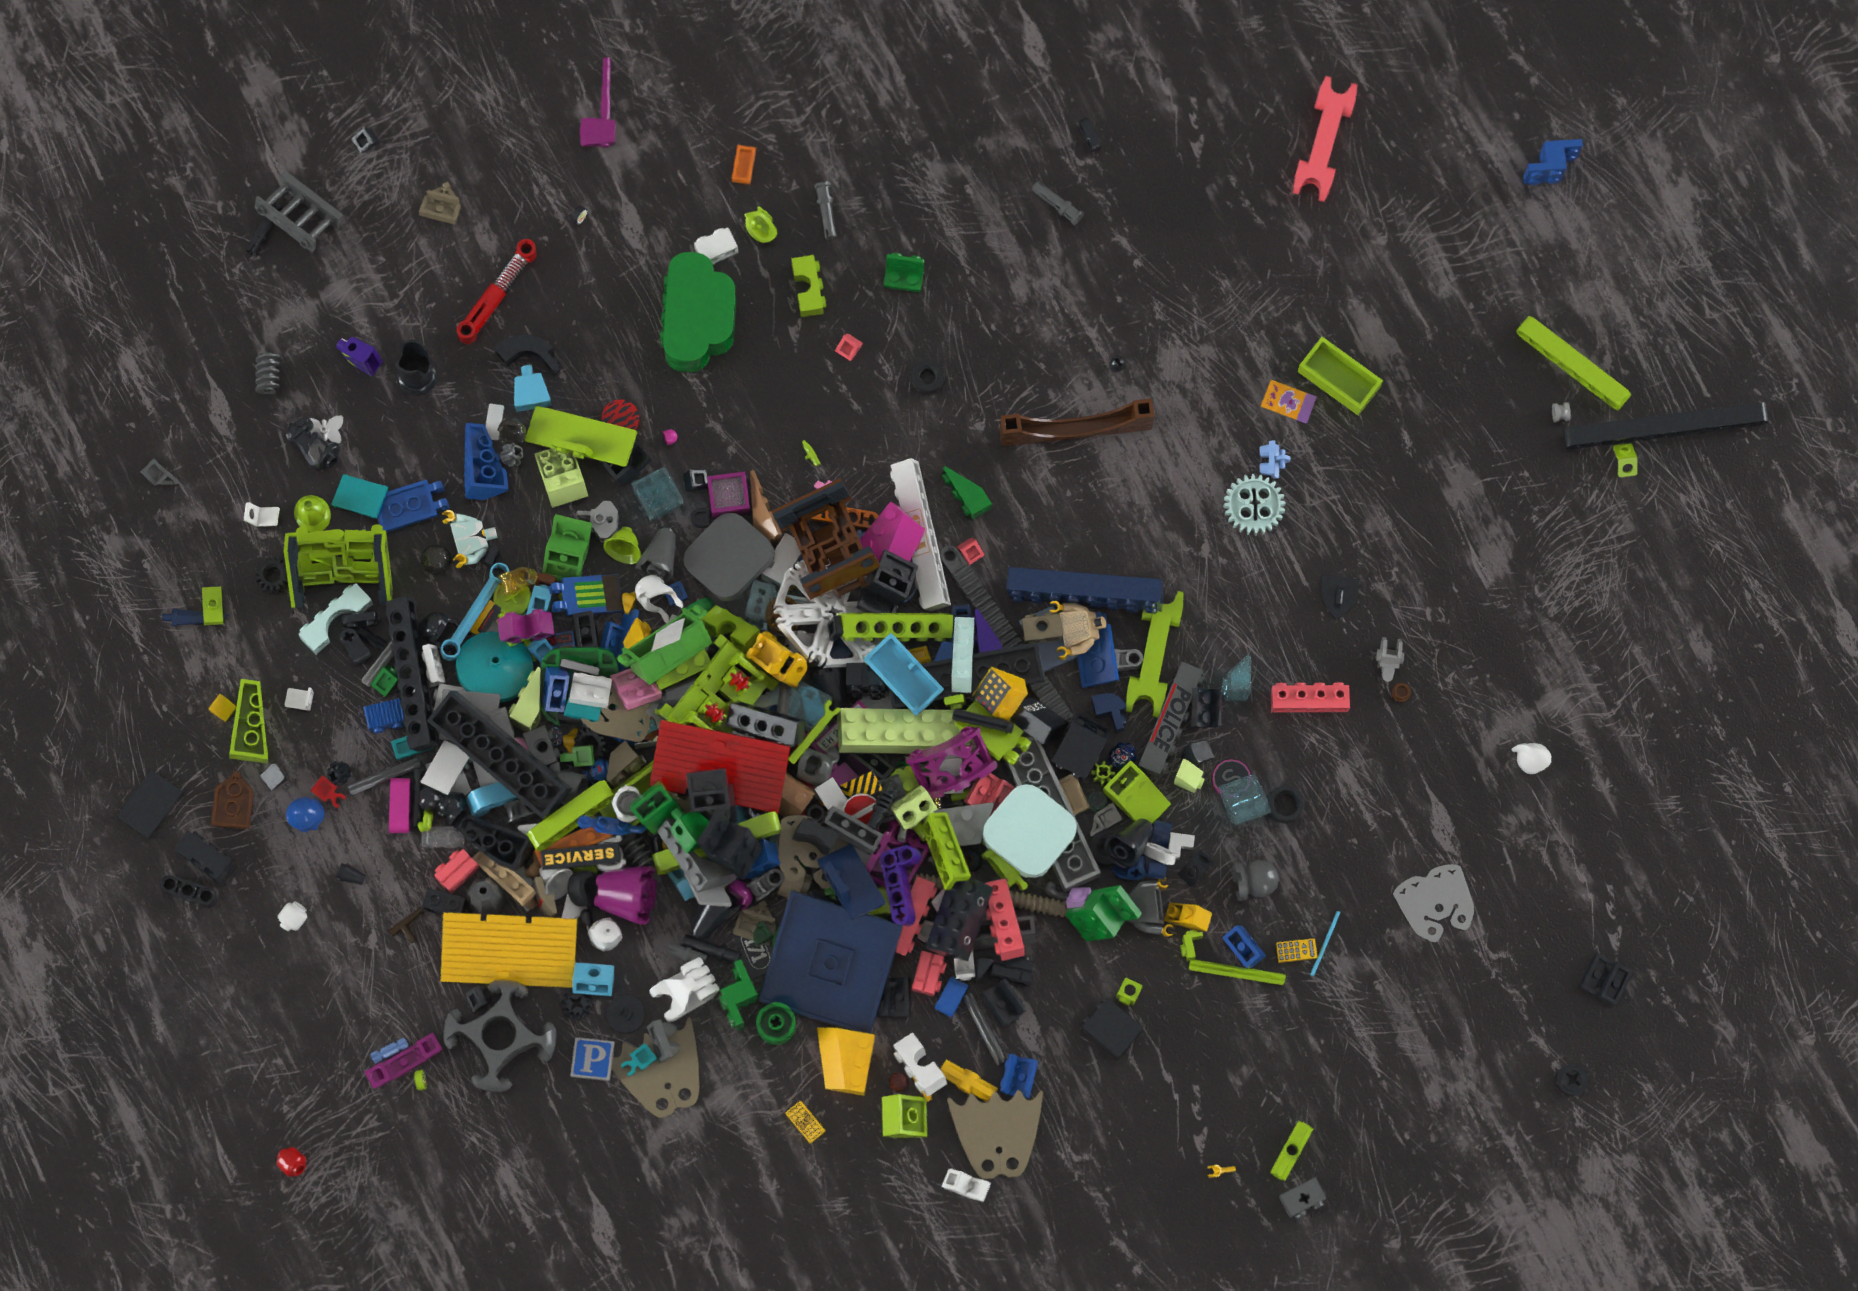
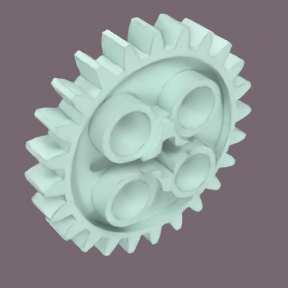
M1252 474L1251 479L1244 475V481L1238 478V485L1231 484L1233 490L1227 489L1226 493L1229 496H1225L1224 500L1228 503H1225L1223 508L1228 509L1225 511V515H1231L1228 522H1235L1233 528L1240 526V532L1247 529V535L1254 531L1255 536H1257L1258 530L1265 534V528L1272 531V525L1278 526L1277 520H1282V515L1280 514L1285 512V509L1282 507L1285 506L1286 502L1280 501L1284 498V494H1278L1281 488H1274L1275 481L1270 484L1268 483L1269 477L1264 481L1261 474L1258 479H1255V475ZM1252 489H1255V493H1256V496H1255V504L1257 505V509H1256V517H1257V520H1256V521L1254 520V517H1253V514H1254V506H1253V504H1252V501H1253ZM1260 492H1265V493H1267V494H1268V498H1265V499L1261 498V497L1259 496V493H1260ZM1247 493L1249 498L1242 499L1239 494ZM1248 511L1250 513V517H1243L1241 515V512ZM1260 511H1268L1269 516H1261Z

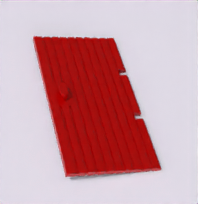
M661 720L649 788L660 780L669 792L685 795L686 789H688L687 772L726 768L728 784L733 783L737 806L779 814L790 746Z

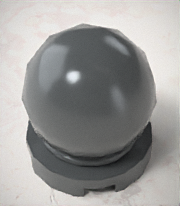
M1257 859L1249 862L1245 867L1242 865V862L1233 863V882L1238 883L1239 891H1235L1238 901L1247 900V895L1263 898L1271 895L1276 890L1279 874L1277 869L1268 861Z

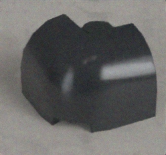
M635 440L626 467L603 462V464L616 481L626 484L637 479L641 475L639 472L652 459Z

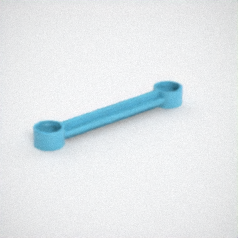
M495 563L491 567L489 580L451 639L445 640L442 643L440 654L443 659L447 661L457 659L461 643L488 603L495 589L500 583L508 579L509 568L504 563ZM500 568L505 571L506 576L498 579L494 577L492 572L494 569ZM446 645H453L456 647L457 653L455 655H447L443 648Z

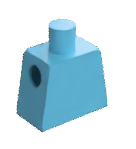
M532 365L522 366V376L515 377L514 405L516 412L535 409L536 406H552L541 373L533 374Z

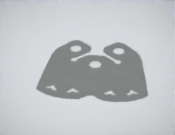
M1450 864L1436 867L1426 877L1415 876L1402 882L1393 893L1412 929L1417 935L1431 942H1437L1440 939L1443 927L1439 923L1430 920L1426 921L1424 919L1425 916L1441 920L1448 917L1454 908L1453 905L1457 904L1458 908L1451 918L1452 926L1466 930L1471 925L1474 905L1461 866ZM1448 870H1456L1453 875L1448 872ZM1441 872L1440 878L1434 877V875H1438ZM1417 882H1419V884L1417 885V887L1411 885V884H1416ZM1406 888L1405 894H1400ZM1437 904L1443 905L1442 912L1435 910ZM1459 915L1466 917L1464 923L1458 922L1457 918ZM1429 927H1434L1436 929V933L1434 935H1430L1428 933Z

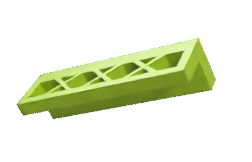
M947 812L929 813L921 827L945 891L951 890L956 881H968L971 875Z

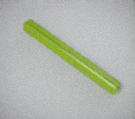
M1191 959L1189 969L1192 971L1284 985L1285 974L1195 959Z

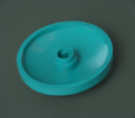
M494 631L480 633L471 637L462 645L456 659V675L463 689L471 692L500 694V703L518 697L523 687L526 688L528 685V677L533 671V660L526 646L521 642L510 647L506 642L500 641L499 632Z

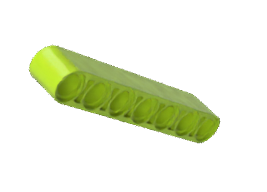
M1528 316L1516 330L1523 340L1612 408L1620 410L1631 396V393L1624 386L1535 318Z
M769 812L738 823L740 826L749 828L757 840L767 838L782 831L776 812ZM701 847L694 850L700 857L708 859V856ZM669 849L652 855L658 875L681 869Z

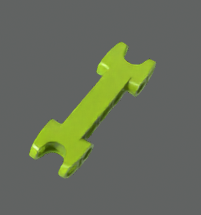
M1177 591V595L1172 603L1162 605V612L1157 611V613L1151 614L1143 610L1141 620L1150 621L1140 678L1130 676L1126 694V712H1132V708L1138 700L1146 699L1153 706V717L1158 718L1160 715L1168 683L1159 682L1169 626L1179 627L1183 610V592Z

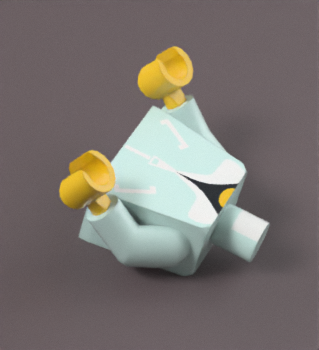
M451 510L442 513V515L448 516V518L443 520L444 524L452 521L450 525L458 551L453 561L458 560L460 562L456 565V568H461L463 565L477 564L486 555V551L489 550L487 541L498 538L495 527L484 530L482 522L476 518L456 514Z

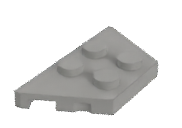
M994 803L939 809L934 811V813L947 812L959 846L976 845L982 842L983 828L991 815Z

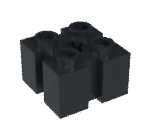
M846 663L847 698L852 700H861L863 696H870L871 700L886 698L885 682L869 665Z

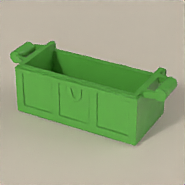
M694 605L693 608L688 610L686 608L681 609L683 612L681 615L663 625L629 649L623 647L621 649L623 653L617 657V660L625 667L630 666L633 673L651 685L712 644L711 638L701 620L702 617L706 616L707 611L701 606ZM685 618L680 640L652 651L656 633L671 623Z

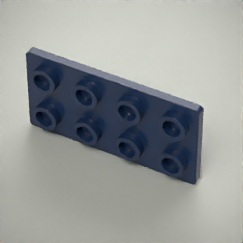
M852 844L817 860L818 865L851 920L886 904L885 899Z

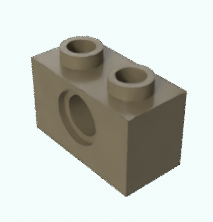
M1047 612L1044 613V616L1036 617L1035 614H1031L1022 618L1021 625L1024 645L1063 640L1060 614ZM1039 624L1046 625L1047 629L1045 631H1039L1037 629V626Z

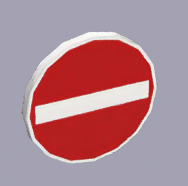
M859 793L853 795L846 801L843 812L867 825L872 816V807L875 805L876 799L868 794Z

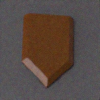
M237 770L223 783L215 787L211 826L250 829L254 790Z

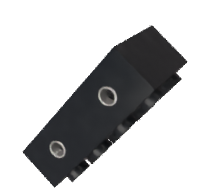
M970 878L968 881H956L951 890L944 892L925 948L942 956L968 962L993 887Z

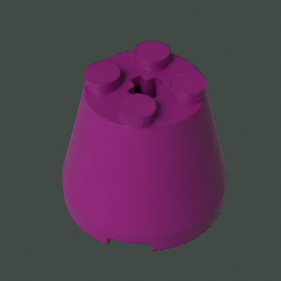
M638 866L604 871L596 879L598 894L595 895L594 905L599 906L600 910L633 923L648 924L650 921L648 914L651 909H654L657 893V880H654L652 875L655 869L651 866Z

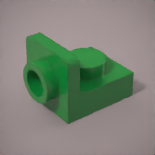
M394 665L383 667L371 684L372 687L385 697L390 694L398 683V675Z

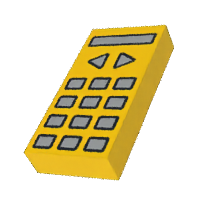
M1315 938L1276 943L1278 963L1317 959Z

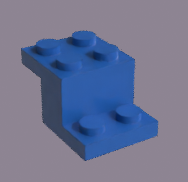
M1582 139L1545 141L1539 154L1540 163L1528 164L1523 176L1524 184L1538 185L1541 182L1556 184L1561 181L1567 169L1566 162H1571L1578 158L1583 147Z

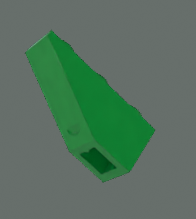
M943 467L942 479L946 485L950 484L953 489L951 493L955 500H960L963 505L961 509L965 516L969 515L971 520L991 509L992 503L980 486L948 467Z

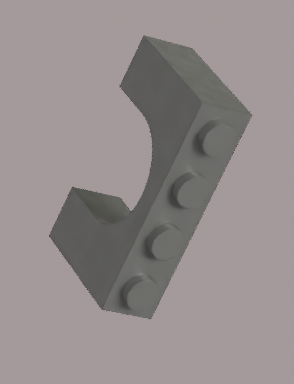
M670 818L664 821L657 832L697 892L728 885L734 881L737 876L730 868L706 860L694 851L686 854L671 832V827L676 820Z

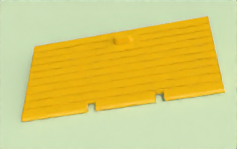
M444 912L441 981L490 984L494 980H510L526 986L573 988L577 919L532 917V922L526 923V916L487 914L486 921H481V914Z

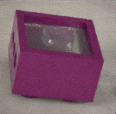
M745 472L707 476L712 519H716L726 513L750 514Z

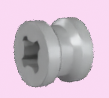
M1568 402L1563 403V405L1552 404L1554 422H1559L1560 420L1570 421L1571 412Z

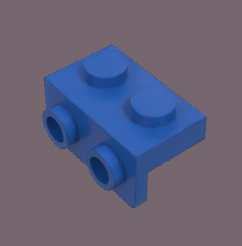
M1009 1054L1005 1062L1004 1078H1002L1000 1083L1001 1092L1014 1097L1016 1091L1020 1090L1025 1099H1029L1038 1061Z

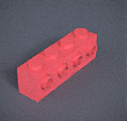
M1341 682L1333 683V685H1325V683H1314V685H1306V683H1295L1294 685L1276 683L1271 688V712H1348L1350 709L1349 685H1344Z
M917 876L911 890L916 915L915 922L911 926H903L896 952L906 956L907 952H912L915 944L912 941L914 934L919 935L923 925L919 923L921 917H926L930 908L927 905L929 898L933 899L937 888L934 887L935 882L921 876Z
M1006 878L985 883L993 887L985 913L987 920L991 919L992 925L989 926L991 936L996 937L997 943H994L996 955L1000 954L1002 961L1025 956L1024 945Z

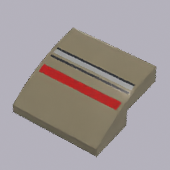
M535 877L531 887L537 892L534 895L537 906L545 917L555 918L557 910L554 894L546 895L543 877Z

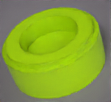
M424 1070L415 1071L414 1077L417 1089H427Z

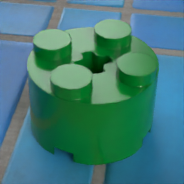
M770 1003L763 1007L757 1015V1031L759 1036L769 1044H785L795 1033L796 1020L794 1013L783 1003ZM779 1020L780 1025H778L776 1028L773 1027V1024L771 1022Z

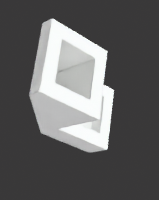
M949 1168L942 1187L968 1198L984 1202L991 1183L973 1178L962 1171Z

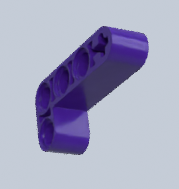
M908 845L885 851L880 858L892 919L896 924L906 927L913 925L916 919L906 867L916 865L921 860L920 850ZM912 851V857L908 860L907 855ZM894 856V863L890 865V858ZM898 875V881L894 884V877ZM902 894V900L898 902V896Z

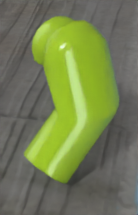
M424 810L423 822L418 823L420 832H428L431 829L433 810Z

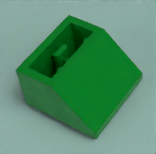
M660 780L629 804L631 811L653 835L666 819L673 818L671 816L673 810L680 807L684 811Z

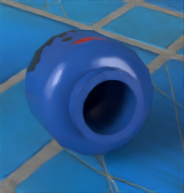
M600 758L594 760V765L586 766L584 775L588 777L589 782L591 781L593 785L605 779L608 782L609 760Z

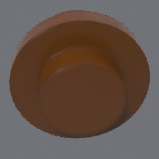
M1398 683L1392 689V697L1398 702H1405L1411 696V689L1405 683Z

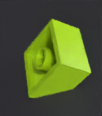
M901 1094L882 1097L883 1136L894 1138L927 1137V1102L925 1097Z

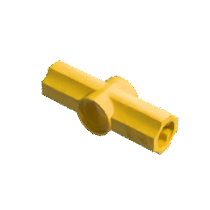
M948 1060L944 1062L940 1069L945 1079L955 1084L958 1089L967 1094H973L985 1102H988L992 1094L998 1089L980 1079V1076L968 1069L964 1070Z

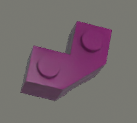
M543 609L532 610V613L525 616L517 615L516 612H508L504 614L505 616L497 619L500 641L521 643V639L533 638V641H539L554 635L552 613L545 612Z

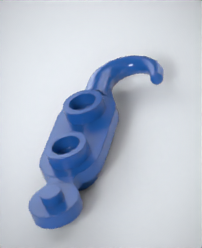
M580 816L577 822L579 827L583 829L592 827L599 833L620 836L642 833L647 829L643 824L635 826L628 822H622V820L603 816L596 817L595 819H591L588 816Z

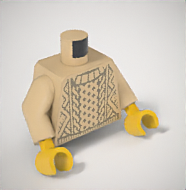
M1057 601L1050 602V604L1057 605V610H1050L1051 613H1057L1059 610H1062L1059 614L1065 647H1058L1056 652L1063 651L1065 655L1059 656L1058 659L1064 660L1067 658V655L1075 656L1086 653L1092 647L1094 641L1099 639L1098 629L1106 627L1105 618L1103 616L1096 618L1095 612L1089 611L1087 607L1078 603H1062L1060 605Z

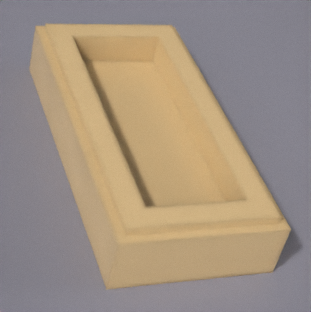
M1070 774L1058 780L1074 816L1090 809L1077 777Z

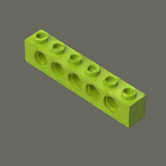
M838 613L842 619L843 634L841 637H844V641H855V638H862V641H873V638H880V641H883L890 633L898 638L899 641H910V638H916V641H928V638H934V641H946V638H952L953 615L948 613ZM861 622L862 628L857 632L856 625ZM879 622L880 629L875 632L874 626ZM897 622L898 629L893 632L892 627ZM915 623L916 629L912 632L911 625ZM933 623L934 629L930 632L929 625Z

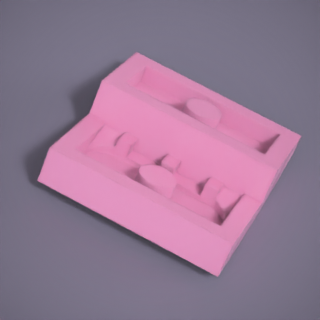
M631 668L610 675L612 684L627 710L662 699V692L655 682L649 685L633 673Z

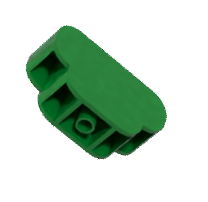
M683 252L671 260L668 275H664L665 293H663V310L665 311H662L661 315L662 328L664 329L660 330L661 346H664L665 359L671 368L680 372H696L707 365L710 355H721L727 352L733 344L736 312L735 285L733 280L725 273L714 272L711 260L704 254Z

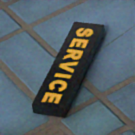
M619 843L541 851L543 871L621 863Z

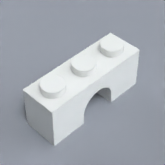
M913 1032L893 1045L896 1051L894 1053L895 1058L899 1063H904L906 1066L904 1070L910 1078H915L916 1082L914 1084L920 1093L924 1091L928 1097L947 1084L945 1076L935 1062L927 1066L917 1065L919 1059L925 1056L926 1053Z

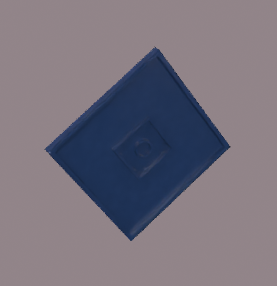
M791 890L758 1001L765 1004L783 1003L793 1013L847 1030L871 1034L903 925H898L894 921L868 913L851 920L842 905Z

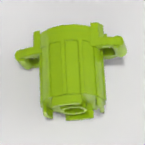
M988 849L981 855L983 860L988 861L1001 879L1006 878L1008 888L1016 884L1021 891L1027 889L1028 884L1020 877V872L993 850Z

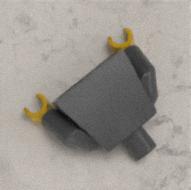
M1163 879L1140 882L1131 890L1128 896L1142 914L1139 919L1128 921L1134 924L1135 928L1150 934L1162 933L1165 937L1172 936L1173 934L1166 932L1167 927L1173 928L1171 924L1162 927L1164 916L1160 890H1165L1168 885H1161L1160 881H1165Z

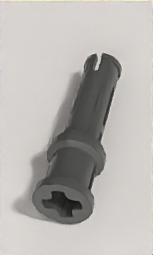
M1040 181L1036 182L1032 187L1033 192L1055 207L1059 215H1064L1068 218L1072 225L1075 226L1083 217V211L1073 207L1070 201L1061 199Z
M820 182L814 185L818 195L817 204L821 209L825 239L832 240L837 238L832 213L831 183Z

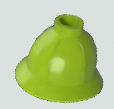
M308 495L302 497L294 508L297 524L300 527H306L308 532L323 531L330 523V508L318 496Z
M622 527L621 530L615 532L611 538L604 542L603 548L605 552L618 562L636 564L641 557L638 540L629 527Z

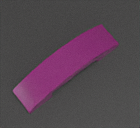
M432 1032L417 1041L415 1045L389 1060L375 1065L364 1073L373 1089H376L408 1073L443 1049Z

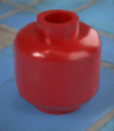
M296 1148L282 1149L278 1153L277 1166L287 1176H299L304 1172L306 1158Z

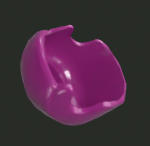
M734 880L726 886L727 888L729 887L727 891L737 898L736 904H741L739 909L744 910L751 904L753 893L750 888L746 887L747 883L741 880Z

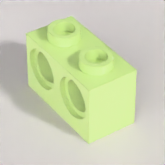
M922 786L911 791L891 806L893 815L904 830L914 828L920 820L927 818L929 813H934L938 809L927 790ZM925 800V805L923 807H919V804ZM909 811V815L903 818V814Z

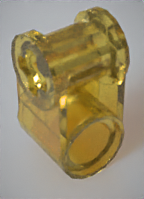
M519 567L499 575L498 578L502 581L504 595H510L535 584L538 575L534 569ZM527 572L528 578L524 580V574Z

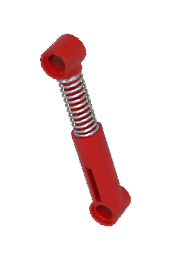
M523 239L518 243L515 255L503 272H501L502 275H499L496 283L490 284L464 321L458 324L457 334L462 343L470 344L476 340L480 329L505 297L506 293L504 291H507L508 285L510 286V283H513L512 280H514V277L516 278V275H518V272L522 270L526 263L532 262L536 258L537 251L532 240ZM525 248L531 249V252L527 254L522 251ZM466 329L471 330L469 335H463L462 332Z

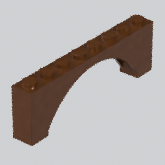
M1152 398L1133 400V402L1108 412L1070 419H1037L1021 416L1020 413L1000 416L999 426L1001 446L1152 430L1155 417Z

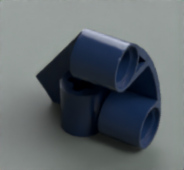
M1154 820L1152 824L1153 833L1148 842L1168 849L1172 823ZM1142 853L1134 867L1122 868L1115 865L1111 868V871L1118 878L1140 880L1148 877L1165 880L1167 864L1161 863Z

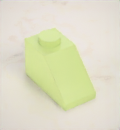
M1183 759L1174 785L1195 793L1196 789H1201L1205 779L1202 778L1203 771L1188 760Z

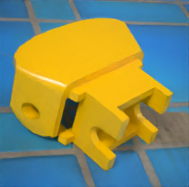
M764 631L762 634L759 633L756 643L745 656L777 680L796 688L807 671L806 659L799 653H792L777 642V638L770 632ZM790 656L794 658V661L784 674L780 670Z

